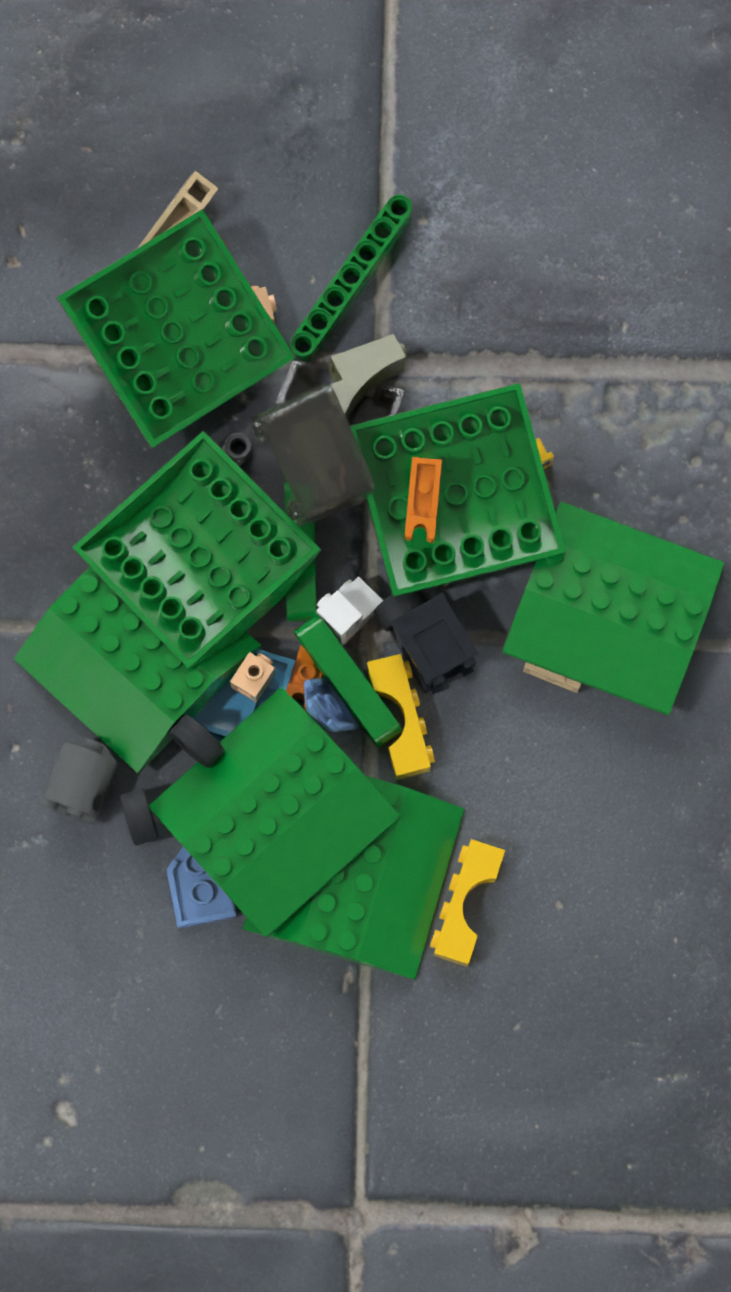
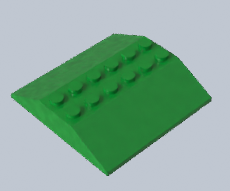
M203 209L57 297L58 302L151 448L295 358Z
M520 383L349 426L365 498L393 597L566 553ZM412 457L442 460L435 539L433 543L427 541V533L421 527L413 531L411 540L407 541L404 539Z
M204 431L72 547L188 670L242 636L285 596L321 551Z
M560 501L556 517L566 553L536 561L502 653L669 716L711 605L724 562Z
M89 566L48 608L14 657V660L136 773L140 774L173 739L170 731L178 724L181 718L185 715L194 718L235 675L249 652L255 654L262 646L245 632L237 640L188 670Z
M282 687L219 742L223 746L224 752L211 767L206 768L197 762L149 805L154 814L265 938L269 937L401 817L350 758Z
M366 776L401 817L268 938L415 980L464 808L404 786ZM246 917L242 930L262 935Z

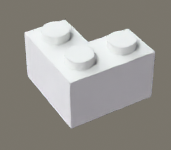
M358 577L354 581L351 579L346 581L333 595L330 593L326 594L317 603L319 608L316 610V613L324 620L343 646L375 616L374 609L383 600Z

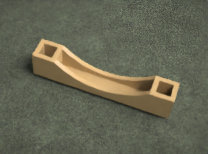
M195 171L183 184L138 248L199 210L204 209L218 188Z

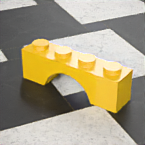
M397 654L367 662V672L371 686L379 697L389 699L399 707L405 721L402 735L389 747L388 751L395 779L399 780L430 772V763H434L435 760L431 745L425 746L423 735L427 734L424 718H418L415 707L420 706L416 689L411 690L408 679L412 678L409 661L403 662L402 655Z
M471 839L469 846H462L457 862L463 863L460 874H453L448 889L454 893L450 903L444 901L439 917L445 921L441 931L435 930L430 947L435 948L433 956L468 967L478 935L468 927L464 919L463 902L467 894L476 886L495 882L505 850Z

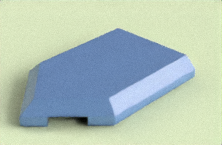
M326 678L307 679L304 682L303 691L306 710L325 729L335 733L359 728V724Z
M182 847L166 869L177 928L236 917L233 901L190 853Z

